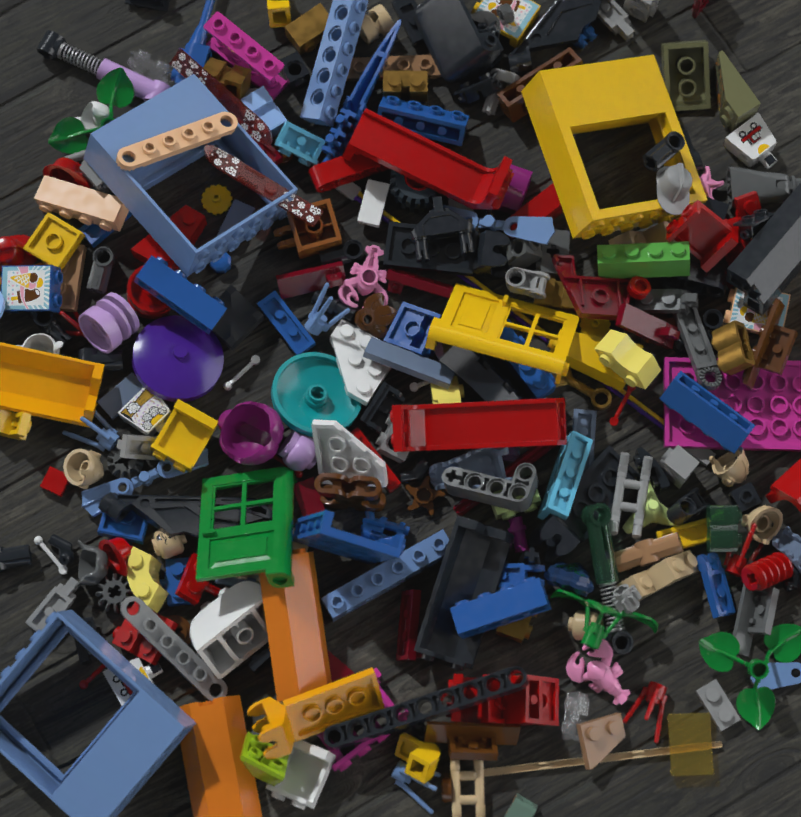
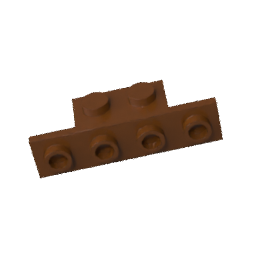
M775 298L774 303L769 306L767 311L768 319L759 331V342L752 349L755 365L745 369L743 372V384L748 389H753L760 369L782 376L798 333L795 330L778 326L785 307L780 299Z
M427 721L423 740L424 742L447 743L450 759L497 761V745H517L521 727L520 724Z

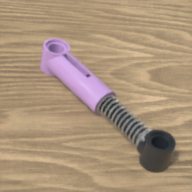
M46 30L36 48V51L43 57L52 61L58 58L63 59L67 63L70 62L74 66L77 65V67L95 74L99 80L108 72L121 67L125 70L133 84L134 96L145 102L170 88L163 81L149 79L108 59L101 61V58H94V55H87V52L84 53V51L80 52V49L77 50L73 46L70 47V44L67 45L65 43L66 40L61 35L51 30Z

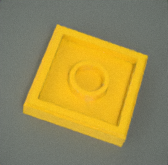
M47 212L23 249L48 265L60 267L62 271L86 235L50 212Z

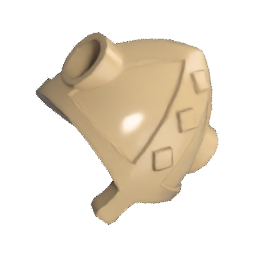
M739 447L735 454L730 451L718 459H715L714 456L709 457L714 474L722 479V483L725 486L731 487L746 480V476L749 474V463L742 447Z
M85 449L71 451L65 458L63 465L67 480L72 485L87 490L89 485L97 482L104 476L103 465L100 461L101 454Z
M766 505L758 506L750 511L749 514H744L741 517V525L746 527L748 533L753 523L757 524L753 539L769 545V542L777 535L783 522L781 511Z

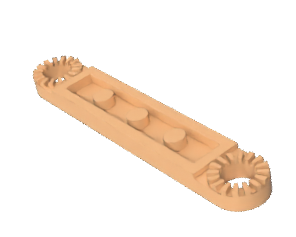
M221 112L123 147L118 151L116 157L117 166H120V169H125L124 171L135 170L141 166L153 164L221 139V137L235 132L238 120L230 112ZM224 119L225 121L228 120L231 126H223L220 121H224ZM130 155V157L134 159V161L130 163L123 160L122 156Z

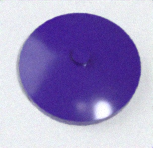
M177 315L156 319L144 327L135 341L132 352V365L139 382L153 395L171 402H177L178 399L188 402L206 395L218 382L224 364L222 346L213 331L208 335L183 316Z

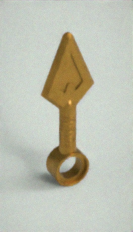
M571 367L568 369L567 376H562L560 383L555 384V388L570 385L591 398L593 407L598 410L607 409L612 401L611 393L607 389L598 388L594 390L575 379L572 375ZM551 373L556 380L557 374ZM603 393L607 395L608 401L604 405H599L595 401V396Z

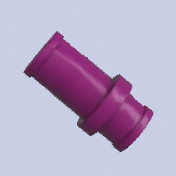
M522 516L508 519L510 525L508 531L515 536L513 540L515 553L529 550L525 534L527 528L526 525H523Z

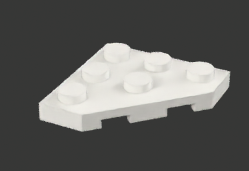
M341 319L331 334L330 342L334 348L339 372L345 384L346 395L367 406L391 367L363 357L371 337L374 336Z
M313 420L311 427L319 474L338 473L349 478L356 475L371 476L377 478L382 487L387 486L386 462L336 420ZM326 480V481L322 482L321 484H332V483H331L330 481ZM369 484V485H368V486H370V487H376V486L373 485V484Z

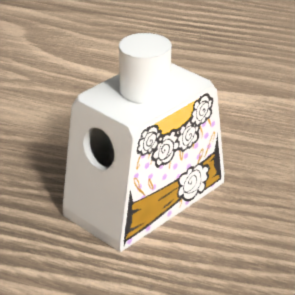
M143 387L118 414L122 420L144 435L153 436L156 432L160 433L171 411L161 398L153 395Z

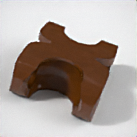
M321 473L315 479V489L321 497L320 501L327 508L344 510L352 507L359 511L380 512L386 505V497L382 492V485L375 477L356 475L349 478L338 473ZM326 480L332 483V485L321 487V483ZM373 484L376 488L368 487V485ZM326 497L333 498L334 500L328 501ZM380 498L379 503L375 505L369 503V501Z

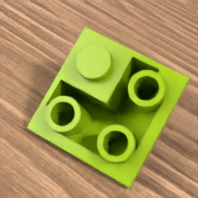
M247 732L240 760L252 776L272 786L279 784L285 778L289 755L277 759L265 758L263 752L273 744L259 742V735Z

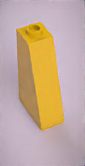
M575 332L566 362L570 363L569 367L622 392L626 384L625 380L610 367L604 366L599 361L600 356L594 349L604 337ZM550 339L547 345L551 349V353H554L557 341ZM635 343L641 349L643 348V345Z

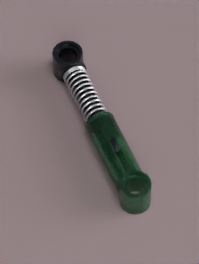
M603 503L588 505L582 510L581 519L587 528L596 584H599V587L602 588L600 590L603 593L601 594L603 596L602 600H604L602 604L617 610L611 601L615 597L613 595L617 587L615 583L619 581L609 523L612 513L610 508ZM595 510H596V511L598 512V514H599V519H598V521H596L595 518H594V511H595ZM607 613L604 615L605 617L607 616L605 620L608 622L606 625L609 627L616 617ZM623 618L620 619L606 638L613 648V655L627 654L633 648L634 641L632 636L625 630L624 622H622ZM617 638L621 641L619 648L616 647Z

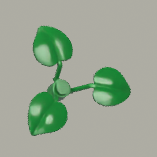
M116 68L108 72L98 83L96 90L98 101L103 104H110L109 116L101 120L100 127L84 131V124L79 119L74 117L64 118L56 124L48 139V143L54 149L67 154H74L85 150L88 144L86 134H90L115 120L113 118L114 105L122 108L131 103L134 97V87L123 68Z
M562 589L555 590L551 595V598L560 597L575 600L586 608L585 626L583 628L585 633L581 644L595 650L599 649L602 639L606 640L607 635L624 616L647 625L654 633L658 630V623L654 619L638 612L625 613L624 610L619 612L612 607L603 606L594 600H585L575 593ZM591 607L599 610L600 613L596 623L591 622L589 625ZM604 613H607L616 618L604 632L605 627L600 625Z
M794 624L773 626L771 635L764 636V644L770 650L763 661L753 659L747 662L736 657L740 651V644L734 635L727 632H717L699 641L701 656L712 669L719 672H727L732 669L733 663L736 661L747 666L749 675L755 678L753 689H743L737 696L736 707L739 714L758 730L768 723L775 708V696L772 690L768 687L758 688V684L769 673L767 664L772 653L776 660L783 663L792 662L801 654V626Z

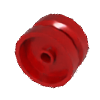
M141 266L135 269L129 277L126 293L127 301L138 316L146 319L161 318L168 314L172 308L134 282L135 277L143 267Z

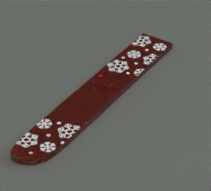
M180 48L169 64L185 78L195 74L226 110L235 115L238 123L249 135L264 145L272 144V133L266 123Z
M208 144L205 145L203 149L205 157L214 167L269 201L273 202L289 192L288 189L222 149ZM296 194L290 196L293 200L289 201L286 198L278 204L279 207L312 227L316 225L324 212Z

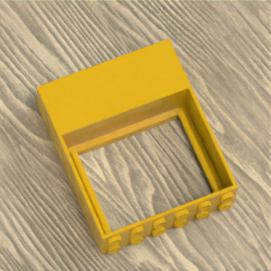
M654 55L541 70L524 87L521 93L573 238L582 237V239H589L596 234L606 236L618 230L627 232L634 227L645 229L663 221L671 222L674 219L677 220L681 216L667 213L660 206L658 199L599 209L573 134L649 123L656 144L672 131L679 132L684 137ZM685 140L683 149L673 158L669 159L664 166L683 163L684 168L692 176L689 204L693 205L697 200L703 204L707 201V197Z

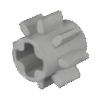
M622 584L614 590L613 595L615 597L611 601L619 612L624 610L625 613H632L639 608L640 602L638 600L642 599V596L635 585L629 587L628 584Z

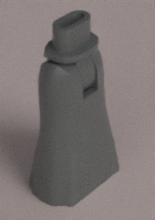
M728 167L726 186L727 190H729L727 193L729 209H736L734 198L752 191L758 193L760 205L784 202L801 183V178L789 177V175L782 173Z

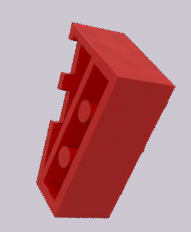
M187 205L170 217V220L192 245L195 244L207 225L205 215ZM150 234L131 248L133 257L143 263H146L151 255H153L155 258L157 256L163 258L172 270L176 271L179 268Z

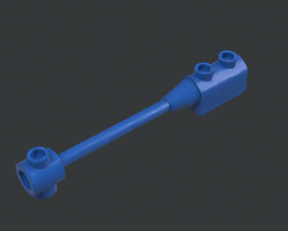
M206 0L199 25L196 27L189 42L186 43L185 49L179 48L177 61H181L180 66L182 68L179 67L181 71L175 68L172 70L171 81H175L174 85L189 77L185 73L187 69H191L193 74L200 78V71L210 57L212 58L213 56L210 46H206L208 32L204 29V25L210 19L215 0ZM179 54H185L183 57H186L184 61L180 60L179 57L181 56Z

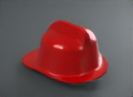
M61 157L52 165H47L43 169V176L46 175L90 188L88 181L82 176L79 169L81 164L70 158Z
M13 235L0 237V272H2V266L32 265L36 262L37 258L23 249L30 236Z
M121 537L101 540L99 542V549L108 555L109 569L112 572L127 576V561L133 546H130Z

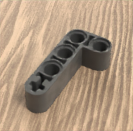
M530 463L520 464L515 470L512 481L458 467H449L442 473V480L448 494L516 512H524L530 508L539 482L536 469ZM524 476H531L529 479H522ZM474 485H480L478 488H471ZM497 490H502L499 494H493ZM517 496H524L520 500L515 499Z

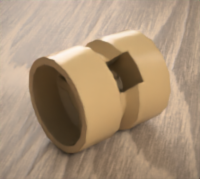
M381 4L370 9L369 15L365 14L359 35L366 44L372 43L379 38L380 33L384 35L394 26L389 13Z

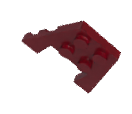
M554 254L552 263L578 317L617 320L620 305L623 303L629 304L631 296L627 291V285L632 278L618 279L577 276L573 255Z

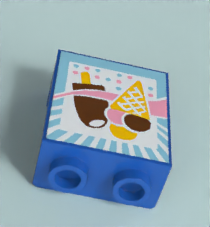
M54 265L2 266L1 293L5 299L4 312L10 314L41 311L59 313L62 305L60 293L63 274L61 268Z

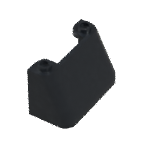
M424 0L413 12L414 21L442 78L447 82L456 83L477 78V76L487 71L503 50L499 39L493 33H479L463 0Z

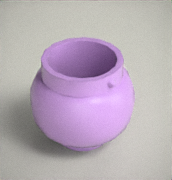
M292 431L287 436L277 452L283 458L284 464L294 471H303L305 468L310 470L317 462L313 437L302 435L296 431Z

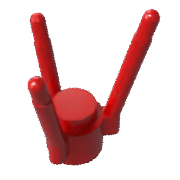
M753 523L740 556L734 554L733 558H731L734 526H730L726 558L723 564L727 566L725 570L727 573L742 578L741 571L747 565V559L744 557L756 530V523ZM763 543L758 545L749 560L754 561L764 546Z
M650 681L648 687H643L640 696L623 719V723H627L645 697V701L649 703L644 717L646 721L649 720L654 705H659L654 738L655 743L659 742L664 707L668 698L665 695L667 688L662 684Z

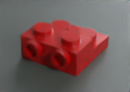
M134 602L132 606L127 607L128 614H137L139 605ZM154 612L175 632L178 626L177 623ZM126 618L121 626L115 628L112 641L114 645L156 666L162 654Z

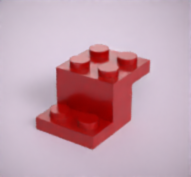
M523 675L511 677V683L519 684L523 680ZM527 675L529 682L522 691L482 703V722L520 724V726H559V679ZM496 680L490 682L488 690L492 692L497 691L500 688V682Z

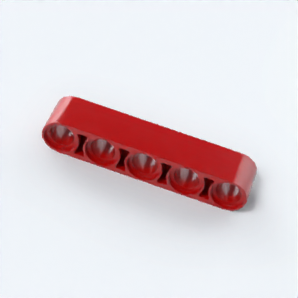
M353 154L350 161L339 156L314 165L308 172L317 192L320 193L377 174L389 168L361 154H358V156Z

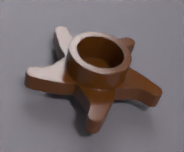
M430 476L425 477L420 487L413 488L410 485H406L407 491L414 497L412 505L408 507L409 511L423 506L429 510L431 516L434 515L433 501L438 497H444L445 493L430 488Z

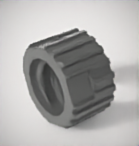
M508 3L496 7L497 16L502 25L514 22V12Z

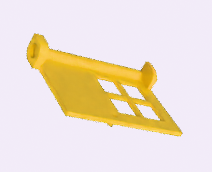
M456 283L441 319L434 317L432 320L425 348L434 350L437 342L445 343L557 374L555 384H559L561 377H566L570 363H567L566 359L580 318L577 315L510 298L507 294L502 296ZM514 310L535 316L531 328L507 322L510 311ZM539 317L563 323L560 335L535 329ZM504 327L527 332L528 336L525 344L522 345L500 339ZM533 334L556 340L557 344L554 353L529 347Z

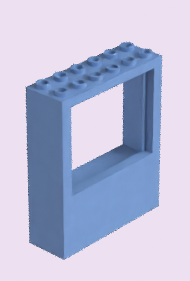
M195 74L90 133L83 158L187 277L194 272L196 274L201 272L206 267V264L211 261L213 263L217 262L228 250L230 252L234 251L244 240H251L261 229L263 231L267 230L277 219H284L287 216L286 211L295 202V198L292 201V195H296L298 191L296 186L239 123L235 132L231 135L223 136L221 139L153 164L141 166L131 171H124L125 169H120V166H117L116 157L118 151L123 147L209 116L228 112ZM224 119V121H220L223 126H231L228 120L225 121ZM220 148L221 151L228 153L226 159L267 205L196 249L147 194L146 190L212 150ZM130 155L122 156L123 160L130 163L134 161V159H132ZM235 157L236 160H237V161H240V162H239V163L237 162V164H235V162H234V163L232 162V161H234V160H232V158Z
M73 610L53 612L45 620L46 626L32 635L30 638L31 644L26 649L23 648L17 653L15 663L11 667H6L1 672L0 713L68 632L134 693L65 774L1 715L0 752L68 816L117 817L194 727L196 722Z

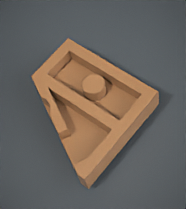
M613 713L576 724L585 769H593L626 736L621 713Z

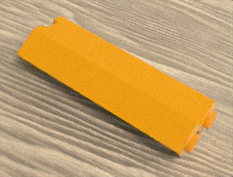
M0 342V409L32 414V416L89 427L80 420V417L83 416L89 421H93L105 364Z

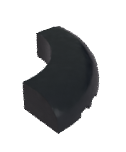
M437 342L434 352L439 361L466 381L485 401L532 399L513 377L510 378L503 370V367L492 356L488 358V355Z

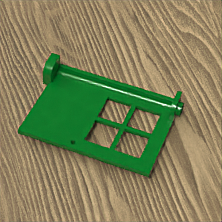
M283 466L202 479L196 569L197 582L265 572L269 584L273 587L286 588L295 586V578L292 573L294 484L297 483V478L292 469ZM274 482L273 498L247 502L248 485ZM242 486L241 503L215 506L216 490ZM273 504L272 521L246 524L247 507ZM241 508L240 525L214 529L215 512Z

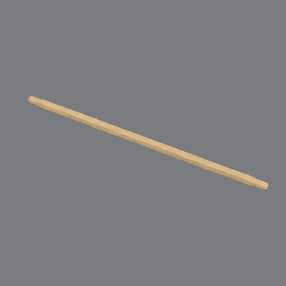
M722 741L607 754L599 763L722 748ZM583 757L488 768L484 769V777L584 765Z

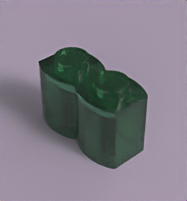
M707 505V552H738V547H742V534L738 533V524L742 523V511L738 510V505Z

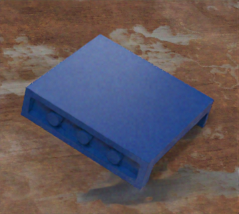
M327 510L298 518L293 533V542L368 565L399 558L405 549L404 534L373 541L332 528L334 512Z

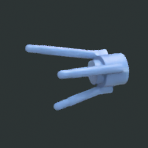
M328 282L325 283L312 311L308 315L309 319L305 323L307 331L316 336L322 331L327 332L332 325L350 312V309L347 308L327 323L328 319L324 313L333 300L332 296L328 298L320 311L317 312L329 287Z
M96 410L94 416L105 427L102 430L83 416L80 417V420L98 433L96 439L99 442L65 430L62 432L63 435L94 446L102 452L105 449L111 451L117 444L118 439H120V436L117 435L118 431L112 428Z
M400 760L391 775L392 778L396 779L395 784L404 789L429 814H433L434 811L405 782L410 784L414 780L433 791H436L437 787L429 782L423 784L404 773L407 762L405 763ZM435 771L434 776L440 777L441 773Z

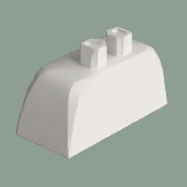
M243 581L231 588L224 587L219 591L217 599L213 602L206 601L200 606L201 611L191 622L190 639L193 646L218 679H222L268 642L260 583Z

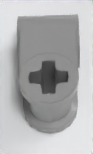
M513 267L507 271L505 279L506 286L510 292L527 295L535 299H545L546 284L551 276L541 271ZM513 277H520L522 279L518 284L510 282Z

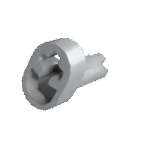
M493 68L490 74L498 72L495 80H499L502 88L499 91L521 78L515 73ZM496 93L486 96L482 112L486 113V115H495L499 102Z

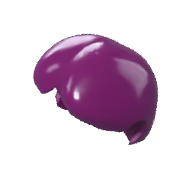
M247 401L239 403L233 409L225 410L218 419V427L221 431L219 441L223 452L242 465L253 466L265 463L276 455L279 444L283 439L284 426L280 415L275 409L263 403Z

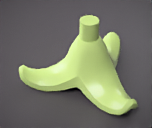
M649 480L643 527L650 523L678 526L669 521L667 517L668 508L659 502ZM632 513L622 527L627 534L632 533L635 513Z

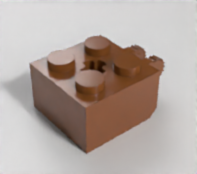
M330 198L306 204L305 208H302V206L301 208H292L294 211L300 210L298 214H294L292 209L286 211L289 225L273 231L275 237L292 234L293 238L278 242L277 247L279 250L296 246L299 260L318 255L319 251L342 245V238ZM311 205H314V208L317 207L321 211L318 214L315 212L316 215H314L309 210ZM309 215H311V217L313 216L312 219H314V221L310 222L309 220L308 222L306 217H309ZM316 227L317 231H312L311 228Z

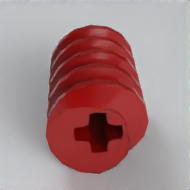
M774 552L744 566L741 571L742 581L749 591H763L792 577L793 565L785 554Z

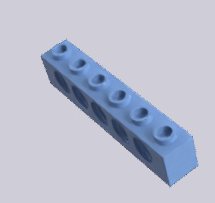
M333 0L300 118L314 125H334L369 0Z
M443 529L405 550L399 558L387 560L322 597V603L333 622L442 561L449 542Z

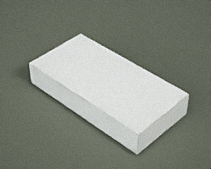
M368 179L357 223L379 228L390 184Z

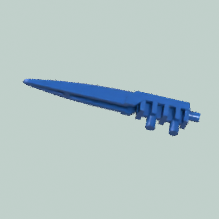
M401 19L395 23L362 73L350 96L346 97L343 108L340 110L341 114L336 116L335 123L337 125L335 128L331 127V134H328L324 140L326 146L323 145L321 148L326 154L323 162L344 154L365 108H367L366 104L391 52L401 27Z

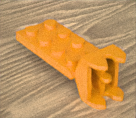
M372 667L284 700L283 704L271 697L262 699L252 704L248 708L247 714L254 717L265 715L263 719L257 721L252 726L254 732L260 733L258 736L259 742H276L263 752V755L267 759H277L291 754L294 740L296 742L324 732L332 725L384 709L385 706L377 677Z

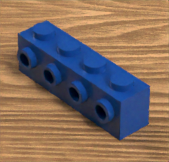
M383 96L377 113L425 138L458 146L463 144L469 115H464L461 111L451 112L443 110L439 106H425L417 101H403L396 96Z
M151 255L135 277L134 282L208 335L227 310L222 300L215 296L212 298L206 294V290L201 285L189 282L184 273L179 270H172L161 257L157 256L155 258Z
M504 327L500 339L522 345L525 344L526 340L521 335L518 337L514 329ZM501 359L532 399H543L554 392L556 387L554 384L555 378L550 372Z
M682 371L677 374L660 397V400L668 408L677 411L687 422L696 425L706 436L712 437L725 450L731 451L734 454L756 426Z
M535 577L526 578L522 581V584L516 586H503L500 588V591L492 594L491 592L482 593L477 596L478 599L472 601H459L455 604L456 606L450 608L457 633L462 639L551 610L543 582L540 578Z

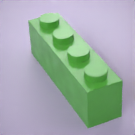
M689 241L597 245L598 277L622 279L635 276L643 278L690 276Z

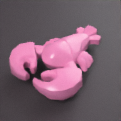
M366 246L364 250L368 256L363 265L355 262L350 271V274H355L356 277L345 279L343 285L339 286L338 296L344 305L350 308L358 307L357 304L350 300V297H352L355 301L359 302L358 294L353 287H356L362 296L372 292L383 293L384 305L388 304L389 296L386 290L378 283V281L382 283L387 282L385 279L387 271L378 270V257L384 255V250H381L379 246Z
M602 639L598 650L587 653L591 657L602 658L601 661L589 662L587 672H584L585 660L583 657L580 658L579 664L576 663V658L580 654L579 651L570 656L567 661L566 670L567 675L572 681L578 683L592 681L593 683H589L588 686L596 693H600L604 689L610 695H613V703L615 705L619 703L622 705L629 699L628 696L631 694L629 689L622 690L617 679L623 674V670L618 662H615L612 668L610 667L613 648L607 640ZM584 645L582 650L584 651L590 647Z

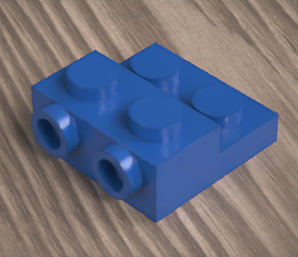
M403 301L383 341L426 358L435 355L434 350L425 348L427 335L433 318L441 319L442 315Z

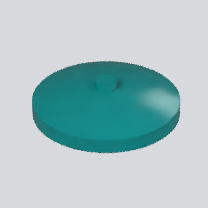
M320 352L302 353L288 359L278 369L271 387L272 404L282 421L292 430L309 437H313L311 427L313 420H336L345 429H348L357 418L362 405L346 395L345 384L342 375H340L336 357Z

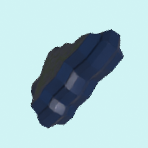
M557 562L544 573L545 580L551 586L573 591L582 596H587L594 591L593 582L590 580L588 572L580 563L566 564L564 562Z

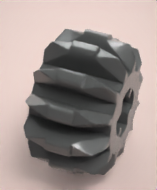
M113 573L112 581L106 576L104 577L105 585L98 583L97 586L103 590L96 592V597L102 598L98 604L100 606L106 605L105 610L107 612L111 611L114 606V612L118 614L122 601L134 595L129 583L126 582V576L122 575L118 581L117 574ZM119 588L121 595L115 596L113 599L112 590L117 591Z

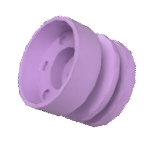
M112 292L105 295L103 299L96 302V306L88 308L78 318L80 329L86 339L96 349L107 354L122 344V340L128 339L137 332L140 327L139 319L131 305L123 297Z

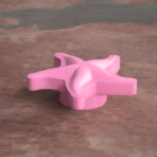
M705 166L704 173L699 178L706 196L714 199L712 197V190L722 187L724 181L718 182L711 179L710 168Z

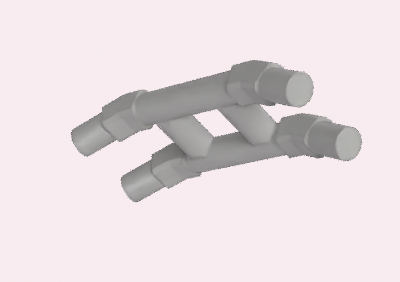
M621 452L609 534H618L621 511L633 512L635 515L632 537L640 539L653 457L644 456L640 481L626 479L630 454ZM625 488L638 490L636 504L623 502Z

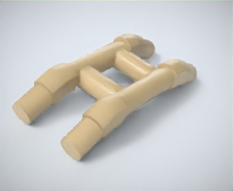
M450 759L452 817H462L461 805L474 804L476 805V817H486L483 761L474 760V771H460V760ZM475 780V795H461L460 781Z

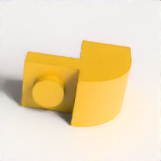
M267 0L270 28L283 27L291 23L289 0Z
M0 409V436L16 440H26L32 426V414L26 412L14 413Z
M404 732L399 737L394 755L407 762L404 773L424 784L435 774L440 757V749L434 742L424 743Z

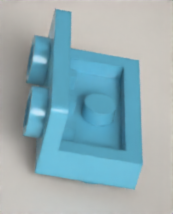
M285 121L274 145L279 147L278 152L288 157L293 154L299 157L298 162L310 167L311 164L317 165L319 163L317 159L322 151V146L325 145V141Z

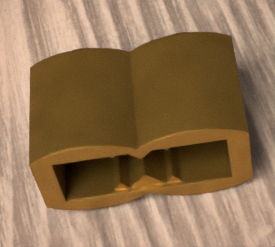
M732 321L712 331V345L718 351L717 365L723 373L734 375L755 365L753 351L749 345V336L744 323Z

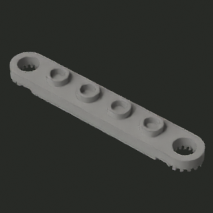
M130 596L122 601L120 611L124 618L206 699L212 701L214 698L226 697L228 691L226 683L222 679H218L208 665L140 598ZM132 601L139 605L138 612L135 615L128 614L126 610L128 603ZM218 683L221 687V693L213 697L209 693V688L212 684Z

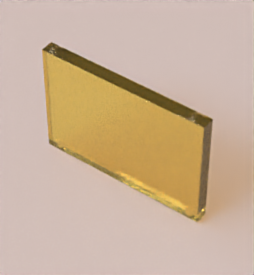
M710 713L667 714L671 776L714 775Z

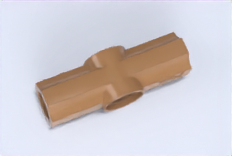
M675 532L657 539L650 538L639 541L632 547L611 553V559L616 572L619 573L637 566L644 567L657 563L662 558L684 552L679 534Z

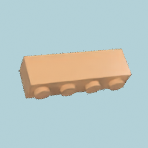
M44 175L34 197L39 205V209L43 212H55L66 219L75 218L86 225H99L100 228L106 231L115 230L120 232L129 212L117 196Z

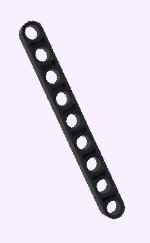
M513 666L332 725L324 731L323 740L332 749L341 750L522 691L527 687L529 679L523 668ZM515 673L523 675V680L519 684L511 683V677ZM495 680L500 682V688L497 691L492 692L488 690L490 682ZM470 688H476L478 692L477 696L473 699L466 698V691ZM446 696H454L455 701L453 705L449 707L443 705V700ZM424 703L432 704V709L428 714H422L420 711ZM402 710H408V719L402 722L399 721L398 714ZM381 717L386 718L385 727L377 729L375 726L377 719ZM357 725H363L364 731L360 736L353 735V729ZM335 732H340V741L332 744L330 740L331 735Z

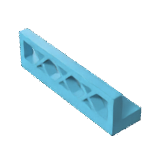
M572 431L567 436V445H561L537 516L538 518L544 520L550 513L563 520L569 516L591 449L592 439L576 431Z

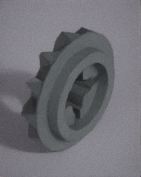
M117 446L112 448L107 457L109 471L117 478L131 479L137 476L143 468L144 459H131L128 461L129 469H127L123 463L119 464V461L122 460L120 457L121 449H117Z

